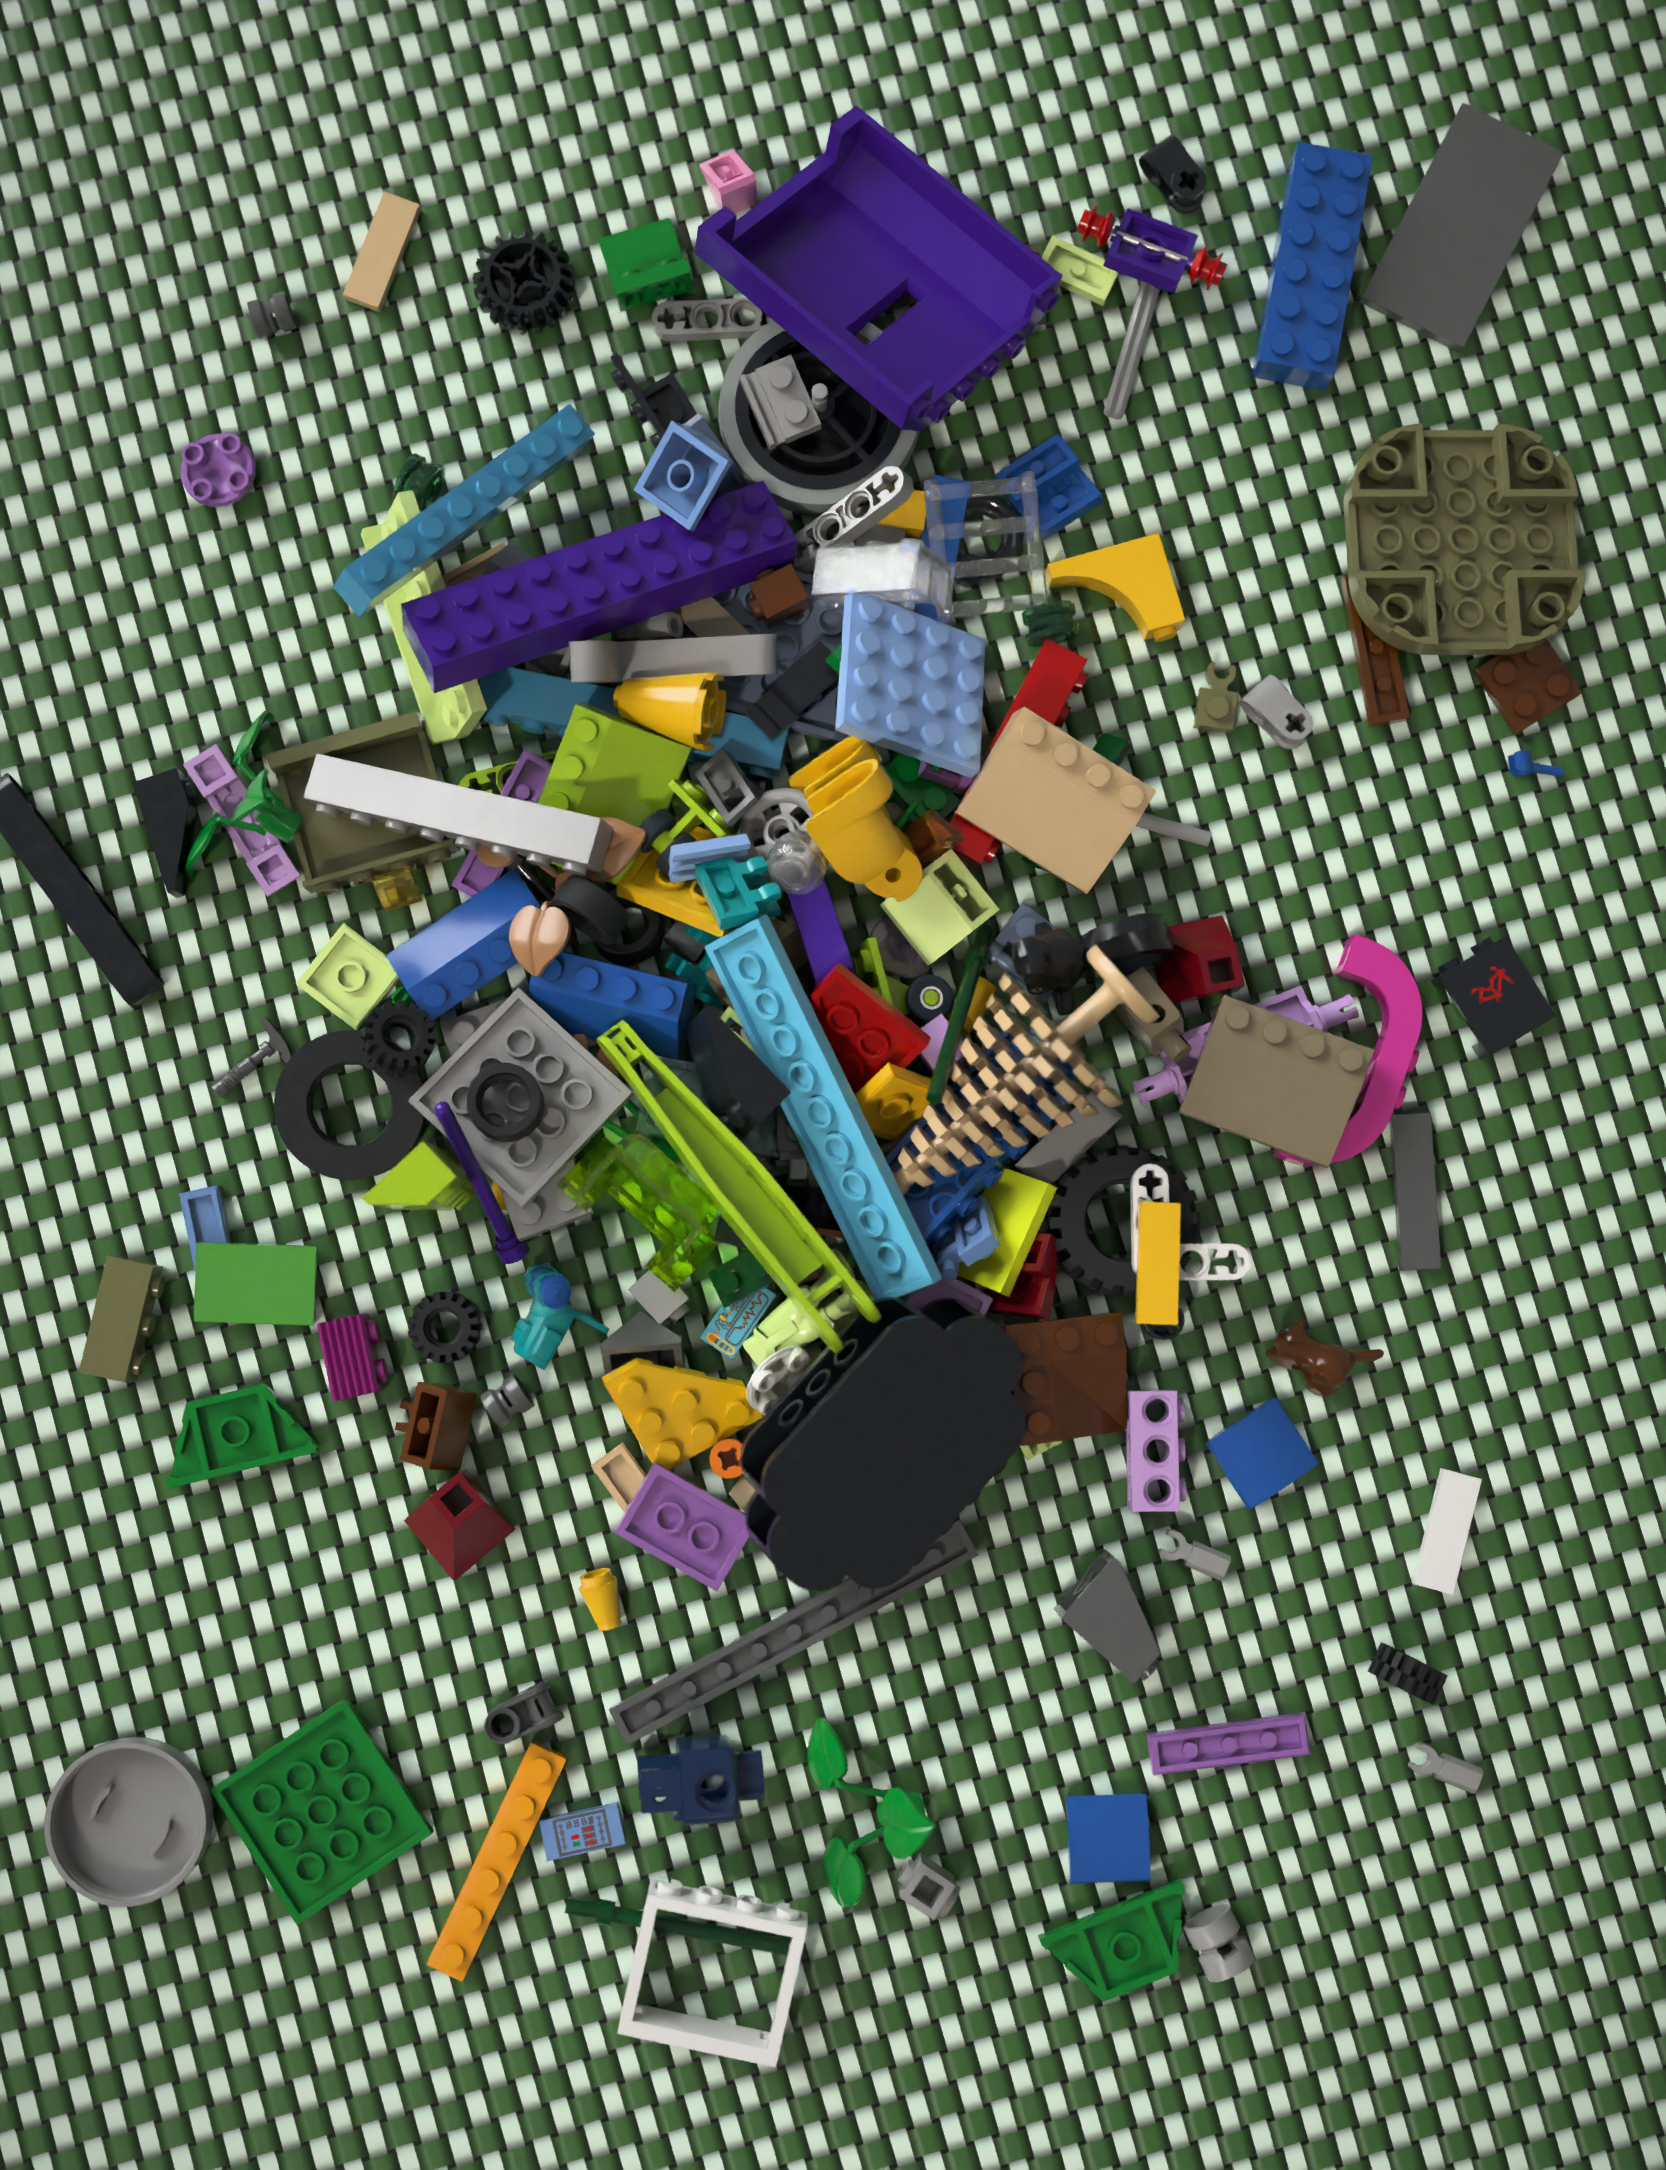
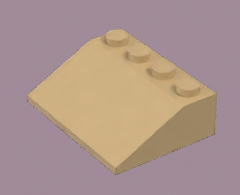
M1023 707L1012 714L955 813L1077 890L1088 894L1137 825L1156 790L1031 710Z

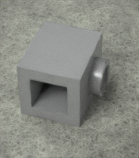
M656 1263L628 1289L659 1325L665 1324L668 1320L672 1325L678 1322L690 1310L686 1304L693 1298L662 1263Z

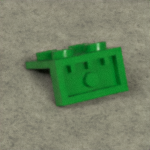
M670 218L599 239L600 249L620 312L693 291L691 271L687 259H683Z

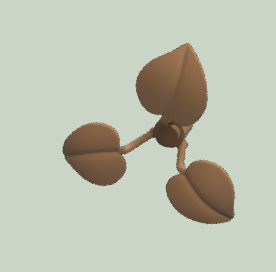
M602 818L614 829L601 873L587 870L586 876H580L567 871L559 873L551 866L549 868L539 867L556 879V893L570 875L582 877L592 883L593 881H609L620 874L639 852L647 837L646 831L617 818ZM479 845L478 851H475L482 863L494 869L509 866L518 855L515 854L513 859L503 858L490 852L491 848ZM551 901L543 902L541 909L535 906H525L520 909L509 929V942L517 961L530 974L540 978L545 968L561 953L567 944L571 932V924L567 915L559 908L554 907Z

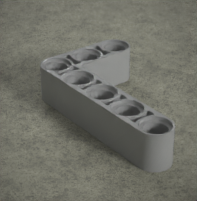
M776 634L627 642L606 640L569 642L571 683L624 682L625 679L703 672L720 673L723 677L778 674Z

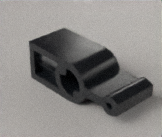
M821 641L782 674L771 689L745 711V714L772 742L793 722L804 717L839 686V674L825 661L831 652Z

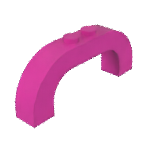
M1357 934L1347 939L1335 976L1357 983L1373 994L1381 1009L1382 1026L1362 1088L1331 1163L1343 1161L1359 1154L1380 1136L1387 1126L1394 1108L1399 1109L1404 1101L1407 1088L1402 1086L1406 1073H1411L1414 1070L1419 1057V1051L1415 1050L1422 1025V1002L1415 979L1396 954L1380 943ZM1274 1148L1271 1154L1272 1157L1297 1165L1320 1166Z

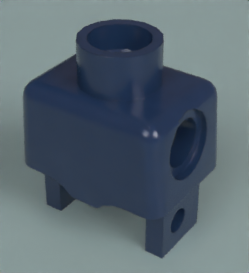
M726 1735L677 1737L676 1753L637 1756L638 1788L642 1814L674 1811V1821L682 1822L683 1826L732 1822L740 1815V1801L761 1800L765 1796L761 1750L736 1752L731 1739ZM720 1775L723 1777L722 1782L717 1787L709 1789L701 1786L703 1780L708 1776ZM657 1797H666L663 1801H655L653 1799Z

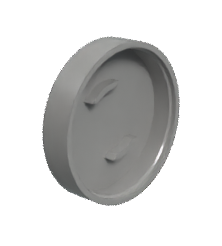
M146 1737L115 1739L94 1748L78 1758L57 1781L51 1792L45 1812L44 1834L46 1846L52 1863L60 1876L82 1896L108 1906L132 1907L143 1905L171 1892L197 1867L207 1850L211 1838L213 1804L203 1775L196 1765L177 1748L165 1742Z

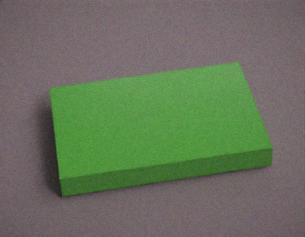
M197 1242L194 1322L314 1326L318 1246Z

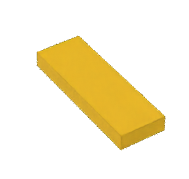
M1138 1203L1137 1324L1178 1325L1181 1203Z

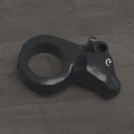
M1153 912L1121 918L1094 928L1078 937L1073 936L1062 928L1053 930L1047 922L1035 924L1036 935L1020 939L1011 949L1016 973L1023 977L1029 994L1041 995L1051 992L1060 1016L1070 1014L1072 1008V988L1081 978L1103 979L1087 959V952L1093 945L1096 944L1125 976L1133 974L1142 966L1146 970L1158 966L1172 958L1175 953L1173 936L1163 914Z

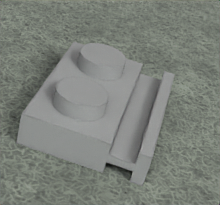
M791 355L755 369V372L748 375L742 374L739 376L740 383L769 450L775 449V446L784 442L787 444L821 429L819 417Z

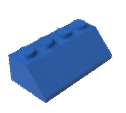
M514 869L386 955L394 971L420 1010H425L429 1014L427 1017L429 1022L518 963L509 942L511 923L515 915L523 907L535 906L541 909V906Z
M561 951L545 968L540 978L531 974L529 982L530 998L568 1033H584L588 1038L597 1040V1038L621 1020H624L655 1055L680 1061L685 1042L683 1031L689 1026L698 985L566 951Z

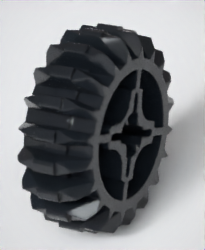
M527 228L523 232V238H517L516 233L510 230V240L504 242L502 238L496 236L495 243L497 248L493 249L485 246L483 252L487 259L477 258L476 267L479 272L473 273V282L477 285L474 289V294L477 300H481L479 304L481 311L484 314L490 313L489 317L494 325L503 321V328L507 332L514 325H517L518 332L521 335L525 334L527 326H532L533 331L539 334L540 324L543 322L553 328L555 325L553 315L564 318L566 312L562 305L572 306L573 297L570 292L576 290V282L572 279L575 275L574 266L568 264L570 260L568 253L565 250L559 251V243L555 239L547 243L546 235L542 231L535 239H532L531 232ZM522 259L518 263L511 264L513 261ZM540 262L546 264L554 272V284L546 282V278L539 275ZM496 280L503 282L504 287L510 289L509 303L502 300L496 294ZM532 301H539L533 305L527 306Z

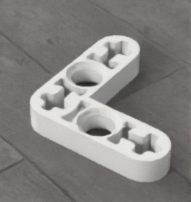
M1155 1164L1140 1166L1134 1171L1130 1181L1132 1267L1136 1275L1138 1198L1147 1199V1189L1145 1186L1139 1185V1179L1146 1177L1147 1171H1152L1153 1178L1160 1180V1186H1156L1152 1190V1200L1161 1198V1202L1169 1203L1168 1175L1163 1168ZM1180 1244L1179 1280L1240 1279L1250 1269V1256L1245 1248L1237 1244ZM1189 1250L1197 1252L1202 1259L1200 1270L1194 1274L1186 1273L1180 1265L1181 1256ZM1207 1250H1214L1212 1258L1228 1257V1250H1232L1234 1257L1241 1258V1266L1234 1267V1273L1232 1274L1229 1273L1227 1266H1212L1215 1274L1209 1275L1210 1257Z

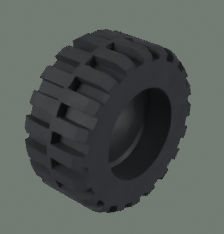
M1117 1145L1110 1148H1102L1079 1159L1061 1175V1179L1054 1186L1057 1190L1045 1216L1048 1224L1046 1234H1051L1056 1239L1057 1263H1061L1068 1276L1093 1292L1110 1296H1135L1137 1275L1132 1267V1258H1114L1097 1249L1090 1240L1086 1229L1085 1221L1088 1206L1094 1196L1104 1188L1117 1184L1130 1185L1132 1174L1140 1166L1146 1164L1158 1165L1168 1175L1169 1203H1181L1180 1244H1197L1199 1235H1196L1197 1224H1201L1200 1212H1196L1194 1201L1198 1199L1194 1189L1190 1190L1185 1181L1188 1178L1184 1173L1170 1165L1172 1161L1163 1155L1157 1156L1151 1153L1150 1149L1143 1147L1133 1148L1128 1147V1145ZM1147 1171L1146 1177L1139 1179V1185L1146 1187L1147 1195L1151 1200L1152 1190L1154 1187L1160 1186V1180L1153 1178L1152 1171ZM1161 1198L1154 1199L1152 1201L1161 1202ZM1191 1250L1186 1251L1181 1256V1268H1185L1191 1257L1189 1255Z

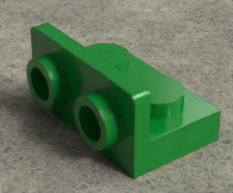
M900 754L886 767L882 766L893 783V791L887 802L891 803L894 801L905 811L913 800H919L920 805L907 821V824L912 829L935 813L945 820L958 808L961 801L949 788L918 776L921 760Z

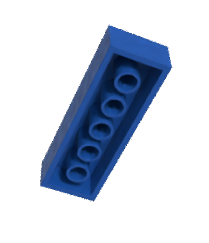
M1303 142L1297 143L1289 162L1251 377L1326 391L1334 377L1373 155Z

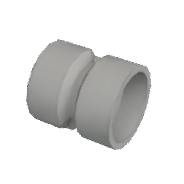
M1220 1904L1207 1908L1191 1917L1184 1924L1183 1928L1193 1949L1201 1951L1198 1960L1209 1982H1220L1242 1973L1254 1963L1255 1957L1246 1938L1242 1935H1237L1240 1926L1229 1904Z

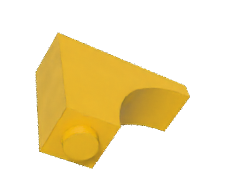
M1159 533L1047 565L1044 576L1048 589L1067 586L1082 587L1108 596L1122 606L1132 617L1143 640L1154 638L1155 642H1161L1177 636V631L1181 629L1185 622Z

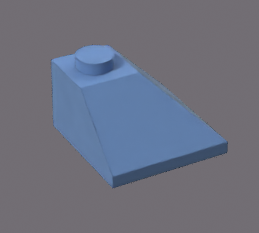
M671 421L634 491L686 529L694 531L732 461L724 448L697 429Z

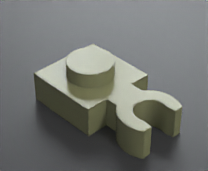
M1211 662L1205 671V679L1210 688L1200 687L1198 690L1193 728L1231 734L1234 728L1238 693L1227 690L1236 677L1235 665H1230L1227 677L1220 679L1214 673L1215 663Z

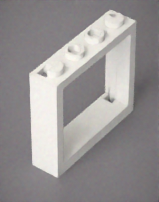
M651 1879L617 2034L776 2067L807 1932L808 1912L790 1909V1904L781 1903L778 1906L762 1903L759 1898L751 1895H740L738 1897L724 1895L714 1887L702 1886L696 1889L683 1886L680 1881L671 1879V1883ZM657 1909L791 1937L770 2032L636 2004Z

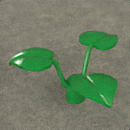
M268 711L262 712L244 733L232 760L231 767L235 769L238 765L252 781L246 790L245 799L239 803L232 818L221 817L220 813L215 812L202 826L193 841L186 863V874L191 879H193L195 862L208 846L213 834L222 826L228 825L255 831L263 836L268 832L288 843L302 820L301 815L283 805L284 800L277 797L266 786L269 770L264 768L256 775L247 764L249 751L257 738L261 725L274 718ZM256 810L257 813L254 820L260 824L257 825L241 820Z
M821 1716L814 1723L807 1747L808 1767L816 1784L824 1790L831 1789L836 1785L841 1790L883 1798L882 1802L877 1805L876 1811L878 1821L882 1827L851 1842L849 1846L842 1837H834L829 1841L824 1851L823 1871L827 1886L836 1902L842 1908L855 1906L860 1902L866 1887L864 1867L860 1858L855 1854L860 1846L883 1835L885 1845L891 1855L897 1859H905L915 1854L925 1844L937 1824L925 1815L924 1801L917 1792L907 1793L898 1787L881 1790L845 1782L842 1778L848 1771L845 1749L831 1725Z

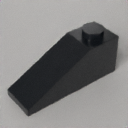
M174 768L132 782L166 891L175 898H179L185 894L187 881L186 863L193 844L198 814L194 800L199 799V793L191 776L187 777L178 768Z

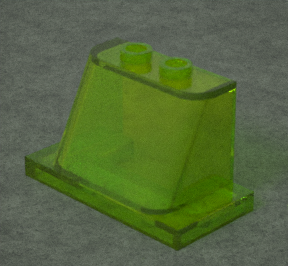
M628 1134L616 1146L604 1136L557 1184L585 1212L607 1191L664 1243L663 1247L645 1266L673 1292L685 1282L720 1243L715 1241V1236L706 1229L717 1216L715 1201L650 1140L642 1135Z

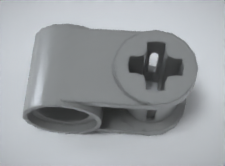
M1268 675L1240 700L1241 708L1245 714L1283 749L1292 750L1300 747L1312 730L1313 720L1310 713L1290 694L1285 685L1273 675ZM1294 723L1299 726L1298 731L1293 730L1291 733L1286 729L1287 725L1292 726Z

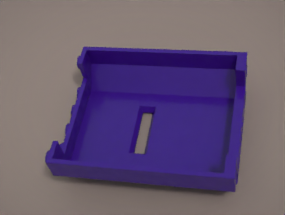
M857 105L831 124L825 153L737 221V215L724 206L699 225L694 253L902 430L921 432L933 421L939 423L943 420L956 401H965L974 391L976 384L982 379H991L999 370L1002 362L1008 357L1014 359L1025 347L1028 336L1044 314L1054 307L1060 296L1057 291L1062 275ZM905 293L917 301L914 306L866 345L854 336L868 322L870 323Z

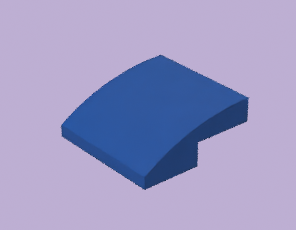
M1056 434L995 474V479L1009 502L1039 543L1103 502L1101 492L1082 471L1079 458L1059 434Z
M1276 1397L1266 1400L1242 1419L1232 1422L1205 1442L1247 1509L1254 1508L1319 1464Z
M1146 1793L1066 1797L1070 1884L1151 1880Z

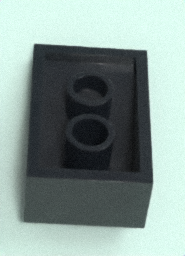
M708 1005L701 1010L683 1031L709 1110L739 1141L791 1093Z

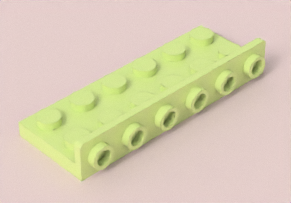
M413 490L397 494L383 524L362 529L361 537L366 551L420 513ZM437 561L383 600L430 742L433 745L468 737L487 710L477 679L434 693L403 631L401 603L446 589Z

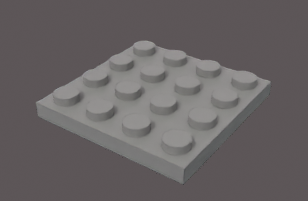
M518 987L422 1085L408 1102L447 1139L448 1137L435 1113V1106L439 1102L448 1103L482 1171L521 1208L525 1209L604 1127L603 1124L610 1120L633 1096V1092ZM511 1063L525 1068L535 1077L544 1095L545 1111L540 1124L529 1136L515 1142H499L487 1138L475 1127L467 1112L466 1095L471 1081L481 1070L494 1064ZM502 1080L492 1084L485 1091L482 1099V1108L485 1116L492 1123L501 1126L513 1125L519 1122L526 1115L529 1107V1096L525 1088L511 1080Z

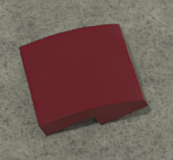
M1037 1233L1009 1297L985 1288L984 1294L993 1298L987 1312L1049 1320L1057 1273L1055 1236Z

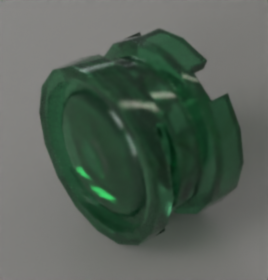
M417 453L411 454L403 464L393 489V501L399 492L413 490L419 510L422 512L427 508L426 505L428 503L436 501L445 478L444 466L436 462L429 464L424 456Z
M1062 600L1055 601L1054 605L1045 606V603L1025 610L1021 616L1023 625L1028 627L1029 634L1026 635L1027 645L1030 647H1042L1046 638L1060 644L1079 636V624L1073 619L1076 613L1074 603Z

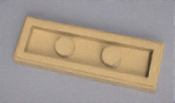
M385 191L383 192L343 292L345 300L381 312L421 212V207L418 203Z

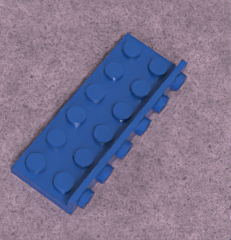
M1027 1029V1031H1028L1032 1036H1036V1035L1033 1034L1030 1030ZM1002 1030L1000 1033L1010 1042L1008 1046L1025 1057L1014 1044L1013 1040L1015 1038L1013 1035ZM986 1047L983 1051L992 1058L990 1062L1007 1073L996 1060L997 1054L992 1049H987ZM1057 1058L1068 1071L1066 1075L1070 1080L1077 1081L1078 1083L1079 1078L1072 1072L1074 1070L1073 1066ZM969 1065L967 1069L973 1074L974 1080L977 1083H982L988 1090L989 1087L978 1075L980 1071L975 1066ZM1039 1073L1050 1087L1048 1091L1051 1095L1058 1096L1061 1102L1067 1104L1068 1101L1054 1088L1056 1084ZM954 1082L950 1086L959 1099H964L970 1106L971 1103L961 1092L962 1087L957 1082ZM1021 1089L1031 1102L1029 1106L1034 1112H1039L1049 1125L1052 1119L1037 1105L1038 1100L1033 1095H1027ZM943 1102L934 1105L941 1115H945L951 1122L954 1121L944 1108ZM1003 1105V1108L1013 1118L1011 1122L1017 1128H1020L1027 1139H1029L1033 1133L1019 1121L1021 1118L1015 1111H1009ZM924 1116L885 1157L892 1173L894 1171L897 1172L902 1167L898 1156L903 1147L908 1148L916 1157L921 1153L910 1138L916 1125L925 1130L933 1139L937 1136L927 1124L928 1121ZM985 1121L984 1123L993 1132L994 1139L1003 1146L1004 1154L992 1158L985 1153V1150L978 1143H975L969 1136H966L967 1141L975 1149L974 1153L982 1161L981 1164L969 1168L961 1159H958L949 1151L947 1155L956 1165L959 1173L947 1178L931 1165L927 1169L936 1182L926 1187H922L915 1182L909 1187L910 1190L903 1197L928 1249L933 1244L939 1246L944 1242L952 1230L950 1225L959 1215L965 1217L972 1211L978 1201L976 1196L985 1186L990 1189L998 1182L1004 1172L1002 1167L1011 1158L1014 1161L1017 1160L1025 1152L1029 1142L1026 1145L1015 1148L1002 1137L1003 1134L997 1127H992Z

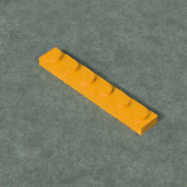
M534 1740L531 1741L426 1965L463 1982L568 1756Z

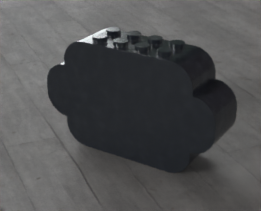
M884 1297L872 1301L879 1311L881 1319L876 1323H872L859 1311L838 1334L842 1341L843 1349L836 1354L827 1346L745 1438L740 1452V1467L745 1479L756 1491L746 1509L745 1522L747 1531L751 1539L773 1565L796 1586L806 1590H824L838 1584L846 1576L860 1586L873 1589L884 1588L896 1583L913 1566L922 1562L927 1554V1550L940 1536L946 1534L952 1528L954 1520L966 1506L973 1504L978 1499L981 1490L991 1478L1004 1470L1008 1459L1020 1446L1026 1430V1417L1022 1405L1011 1394L1021 1374L1022 1358L1020 1350L1015 1341L999 1325L964 1301L950 1297L939 1298L927 1303L920 1310L907 1301L895 1297Z

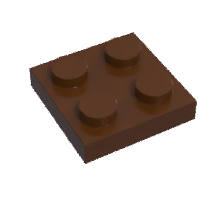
M1548 640L1525 652L1497 655L1473 671L1514 736L1582 694V691Z

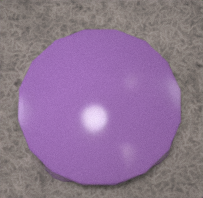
M233 433L209 434L195 443L187 444L181 453L183 459L181 464V480L187 493L198 503L210 507L229 506L241 500L251 489L256 475L255 459L250 448L237 435Z

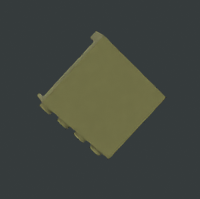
M417 711L266 754L270 769L276 774L284 806L302 816L293 839L305 878L302 884L311 894L316 892L317 896L330 895L340 890L339 885L354 882V885L368 884L377 880V874L391 871L393 875L406 873L414 869L413 864L426 860L430 864L441 863L451 859V853L460 851L459 846L455 845V839L444 837L443 842L440 843L419 836L421 831L409 829L407 834H401L386 829L383 822L374 821L373 826H367L350 820L351 815L339 813L338 818L322 815L315 811L316 805L303 798L316 754L440 781L424 724Z

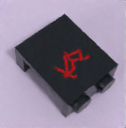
M1489 936L1470 948L1474 955L1462 962L1458 956L1439 966L1437 969L1441 975L1431 980L1434 987L1443 984L1473 1032L1478 1043L1471 1047L1479 1060L1491 1056L1556 1016L1506 936L1496 942Z

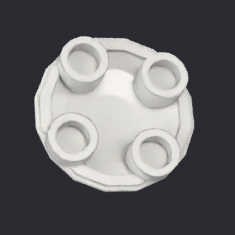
M800 1346L785 1347L763 1361L753 1373L747 1386L746 1399L750 1406L765 1416L811 1365L812 1359L808 1351Z

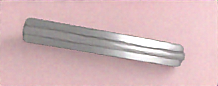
M1143 281L1140 283L1104 408V414L1114 419H1122L1124 416L1160 289Z

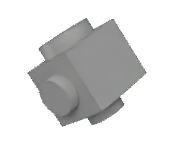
M919 1853L915 1861L908 1859L897 1876V1881L900 1882L898 1886L900 1898L932 1920L937 1915L941 1918L946 1916L961 1890V1887L955 1884L953 1874L922 1853Z

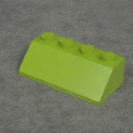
M422 1141L362 1199L367 1204L394 1210L451 1211L456 1208L459 1211L476 1194L472 1191L473 1187L463 1167L447 1150Z

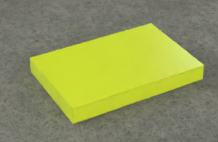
M1002 1167L1004 1172L998 1182L990 1189L985 1187L983 1195L992 1205L1000 1246L995 1248L990 1256L977 1260L970 1266L961 1261L957 1276L1009 1297L1057 1188L1049 1183Z

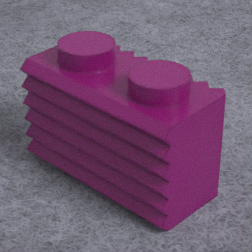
M363 1313L317 1324L333 1402L385 1390L383 1382L389 1381V1373L385 1359H378L375 1344L381 1342V1335L376 1319L370 1320L369 1313Z

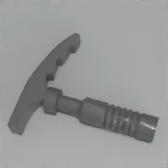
M267 1017L262 1018L260 1023L269 1035V1042L264 1041L259 1045L260 1049L251 1057L246 1056L236 1067H233L230 1072H227L224 1077H221L211 1086L221 1098L230 1089L235 1087L236 1084L241 1082L242 1079L253 1072L262 1059L266 1056H272L275 1050L282 1053L280 1057L286 1064L292 1057L287 1042Z

